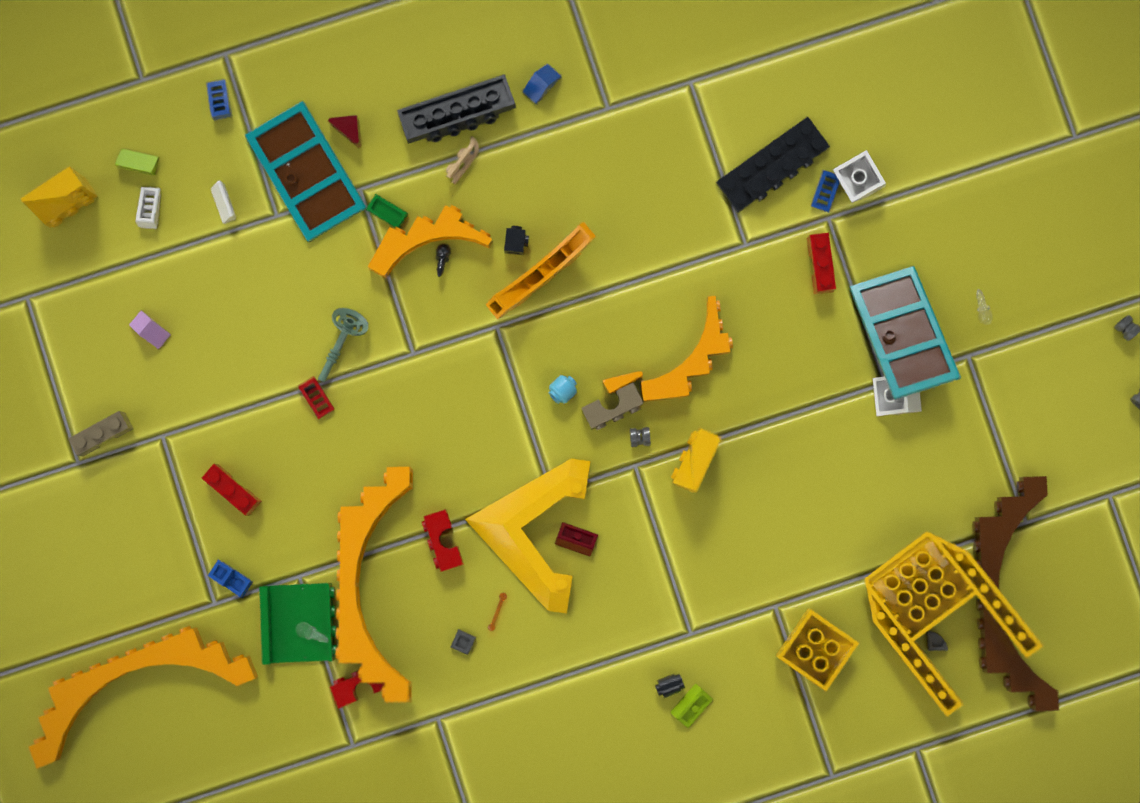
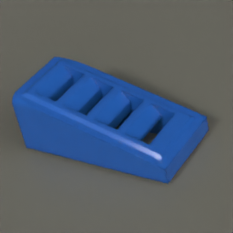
M226 80L207 83L212 119L219 120L233 117ZM222 86V89L212 91V87ZM223 93V96H219V97H214V96H213V95H215V94ZM224 100V103L215 104V101ZM225 107L224 110L216 111V108Z
M822 170L811 207L826 212L830 211L840 183L835 173ZM825 177L834 179V183L825 181ZM823 184L832 187V190L822 188ZM820 191L830 194L829 198L819 195ZM820 199L828 203L827 205L818 203L817 200Z

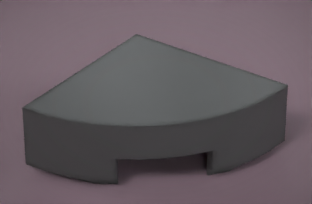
M927 631L928 651H948L946 642L939 634Z

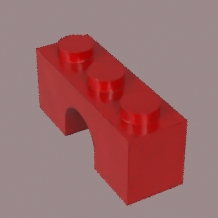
M829 232L809 235L807 244L809 257H811L813 264L812 281L814 295L834 292L836 290Z
M214 463L202 476V479L245 516H250L262 501L232 478L233 476L219 464Z
M447 509L423 516L422 526L424 531L428 532L430 539L427 541L430 550H434L436 555L433 558L436 569L440 568L442 572L464 565L459 546L446 548L440 540L441 534L445 530L453 528Z
M359 670L351 673V678L345 680L344 677L334 680V685L330 686L338 709L359 700L356 694V686L362 682V679H359ZM368 683L372 687L374 694L382 691V687L385 686V683Z

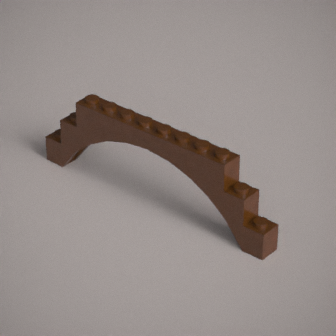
M1047 476L1019 477L1016 488L1020 496L997 497L994 509L998 513V517H975V521L972 523L973 533H976V541L973 542L974 552H977V560L975 561L998 589L1000 569L1006 547L1015 529L1027 513L1048 496ZM980 598L976 599V608L980 612V618L977 619V627L981 632V638H978V647L982 653V657L979 658V667L982 669V672L1006 673V676L1003 677L1004 687L1009 692H1030L1027 702L1031 710L1059 711L1058 690L1054 689L1032 671L1020 657L1003 627Z

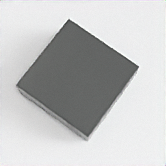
M458 629L450 647L468 655L476 637Z

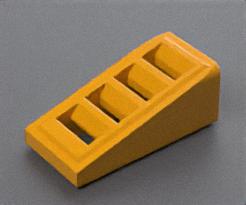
M642 371L616 376L605 379L602 383L609 395H612L617 390L641 379L643 373Z

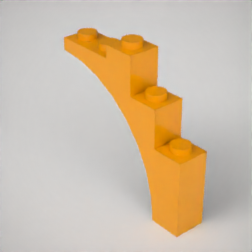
M445 205L435 225L433 224L434 221L428 217L423 216L421 218L417 216L407 236L405 235L406 232L402 229L389 227L368 268L387 278L393 268L406 255L431 242L465 240L490 248L493 240L486 231L480 230L479 232L473 229L474 225L467 221L462 223L463 215L460 213L461 210L453 205L450 207Z
M585 222L579 224L571 234L541 261L510 285L496 293L486 303V306L498 320L524 303L535 291L549 283L557 273L571 265L596 236Z
M709 296L707 298L705 328L693 353L671 372L655 379L641 381L643 402L688 397L689 392H692L691 380L687 381V378L709 375V370H713L712 360L708 359V356L729 354L730 349H733L732 337H728V333L720 334V331H723L722 319H718V312H721L720 301H716V296Z

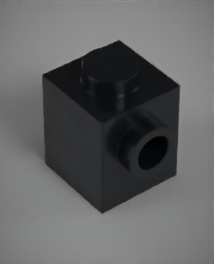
M511 226V228L506 229L505 254L524 256V247H528L529 236L526 235V230H522L523 227Z

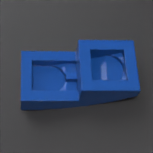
M217 560L208 574L211 579L241 598L244 597L253 583L252 580L221 560Z

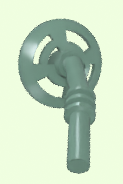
M339 308L332 314V321L341 330V333L333 349H330L331 353H328L329 357H326L327 361L318 377V380L325 383L333 364L337 363L336 360L341 355L339 352L348 334L361 336L368 330L367 320L360 313L352 309Z

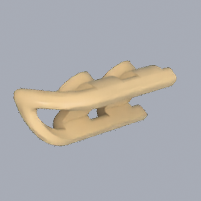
M473 136L470 137L469 146L465 149L462 148L458 152V161L449 164L446 168V176L453 178V184L458 182L478 154L479 145ZM462 163H464L465 165H464L463 168L460 170V169H459L460 165H461Z

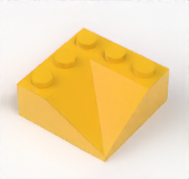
M69 166L22 197L21 200L46 226L51 228L60 225L67 216L71 217L78 213V209L82 206L92 204L98 196L87 179Z
M701 428L697 431L694 430L687 441L690 444L688 450H683L679 461L682 462L679 469L675 467L671 478L674 479L672 483L692 493L697 492L721 438Z
M808 608L775 656L818 687L827 691L859 643Z

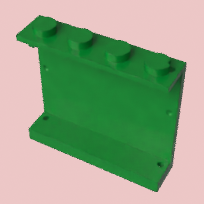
M332 583L259 587L262 665L310 661L331 662L335 660L337 645H334V637H336L337 627L333 626V618H336V606H333L332 598H335V587H332Z

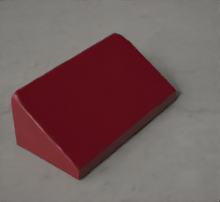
M562 522L555 544L590 557L598 534Z

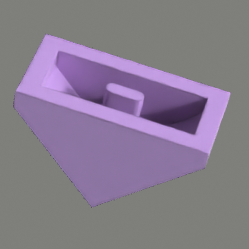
M142 310L129 324L135 332L157 349H160L171 335Z

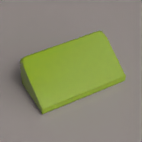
M121 149L115 165L118 168L155 176L159 157Z
M694 684L672 709L671 714L689 728L713 701V698L697 684Z

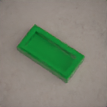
M377 194L374 195L366 208V211L394 228H400L408 216L407 212Z

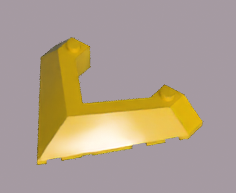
M571 458L465 519L547 611L567 614L573 575L553 572L522 528L565 496L585 499L590 461Z

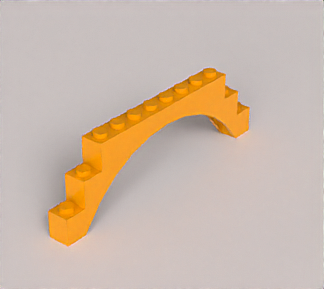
M387 467V472H384V484H387V486L364 487V492H361V503H363V506H342L341 511L338 512L337 518L338 523H340V531L337 533V540L340 542V550L337 551V560L340 562V569L337 570V581H340V589H337L336 593L337 600L339 601V608L336 611V618L339 620V628L336 629V639L339 640V648H336V659H339V663L342 664L362 663V667H359V679H362V683H385V686L382 687V698H385V702H412V682L393 668L377 649L367 630L360 603V571L367 543L378 522L390 507L408 491L413 489V469L411 467Z
M188 626L180 629V634L173 636L171 633L161 637L162 641L155 644V641L144 644V649L137 651L136 648L125 652L126 656L120 659L118 655L107 659L108 663L103 666L100 663L90 666V671L83 673L82 670L71 674L72 678L65 681L64 678L54 681V686L49 687L48 690L55 707L43 711L44 715L38 717L45 736L33 740L34 745L29 746L36 768L61 759L68 733L82 709L95 694L110 682L128 672L147 666L165 664L193 666L212 672L239 686L258 678L251 657L247 656L244 658L242 654L232 658V663L224 642L218 643L215 640L207 643V648H205L198 628L191 629Z

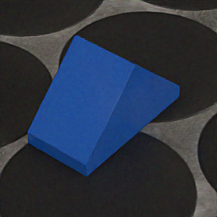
M546 64L534 72L522 92L537 104L561 78V75L550 65Z

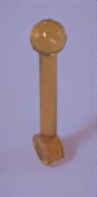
M506 593L499 595L500 601L492 622L488 625L489 631L495 630L496 619L503 601L507 598Z

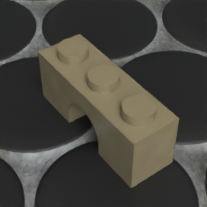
M634 383L616 391L619 405L613 410L605 409L599 399L581 408L591 430L595 428L598 431L606 427V422L610 420L616 422L624 418L623 414L629 411L633 414L641 410L640 406L643 405V401Z
M118 411L68 438L77 456H85L100 448L99 445L105 441L118 438L134 428L126 413Z

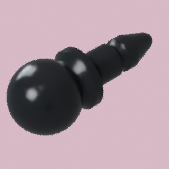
M440 244L436 249L438 277L442 276L445 263L449 261L451 248L447 244Z

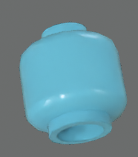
M560 375L549 385V395L556 403L559 404L561 402L565 404L576 395L577 389L575 386L577 383L571 376Z

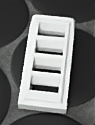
M141 187L135 221L138 227L157 229L161 195L160 188ZM146 195H153V196H155V197H154V198H146Z

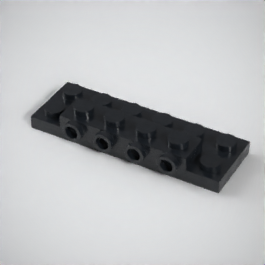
M504 74L399 109L397 112L408 144L425 138L428 142L437 143L442 140V137L448 135L455 137L460 134V131L466 129L473 131L478 128V125L484 123L491 125L496 122V119H499L500 113L515 109L516 104Z
M806 117L716 181V185L735 211L739 213L756 200L760 202L768 196L767 192L771 189L774 191L784 185L783 181L785 179H793L799 174L798 170L802 167L806 169L814 163L813 159L829 149L830 145L810 118Z

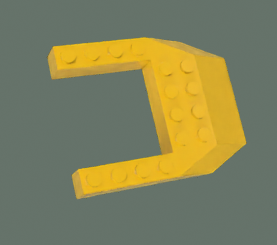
M925 532L864 578L873 622L946 716L963 705V701L915 640L976 594L1026 658L1043 647L1039 639L970 553L929 532Z

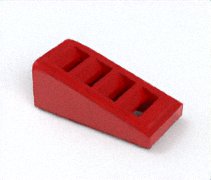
M315 376L298 385L299 390L318 419L335 410ZM314 383L315 387L306 392L305 388ZM317 390L320 392L312 398L309 397L310 394ZM323 397L324 400L316 405L313 404L314 401ZM327 403L328 406L318 412L317 408Z

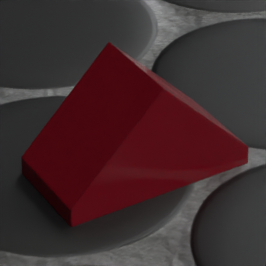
M357 115L328 119L329 124L355 146L361 147L360 124Z

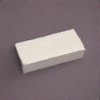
M217 181L211 188L221 220L223 223L236 220L225 184L222 181Z

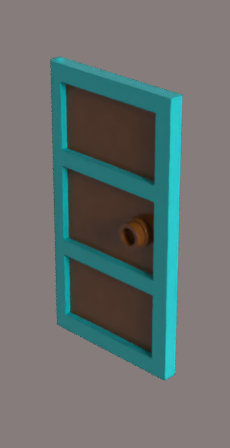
M304 101L245 134L249 144L307 242L367 208Z
M915 266L850 286L851 294L894 400L961 378Z

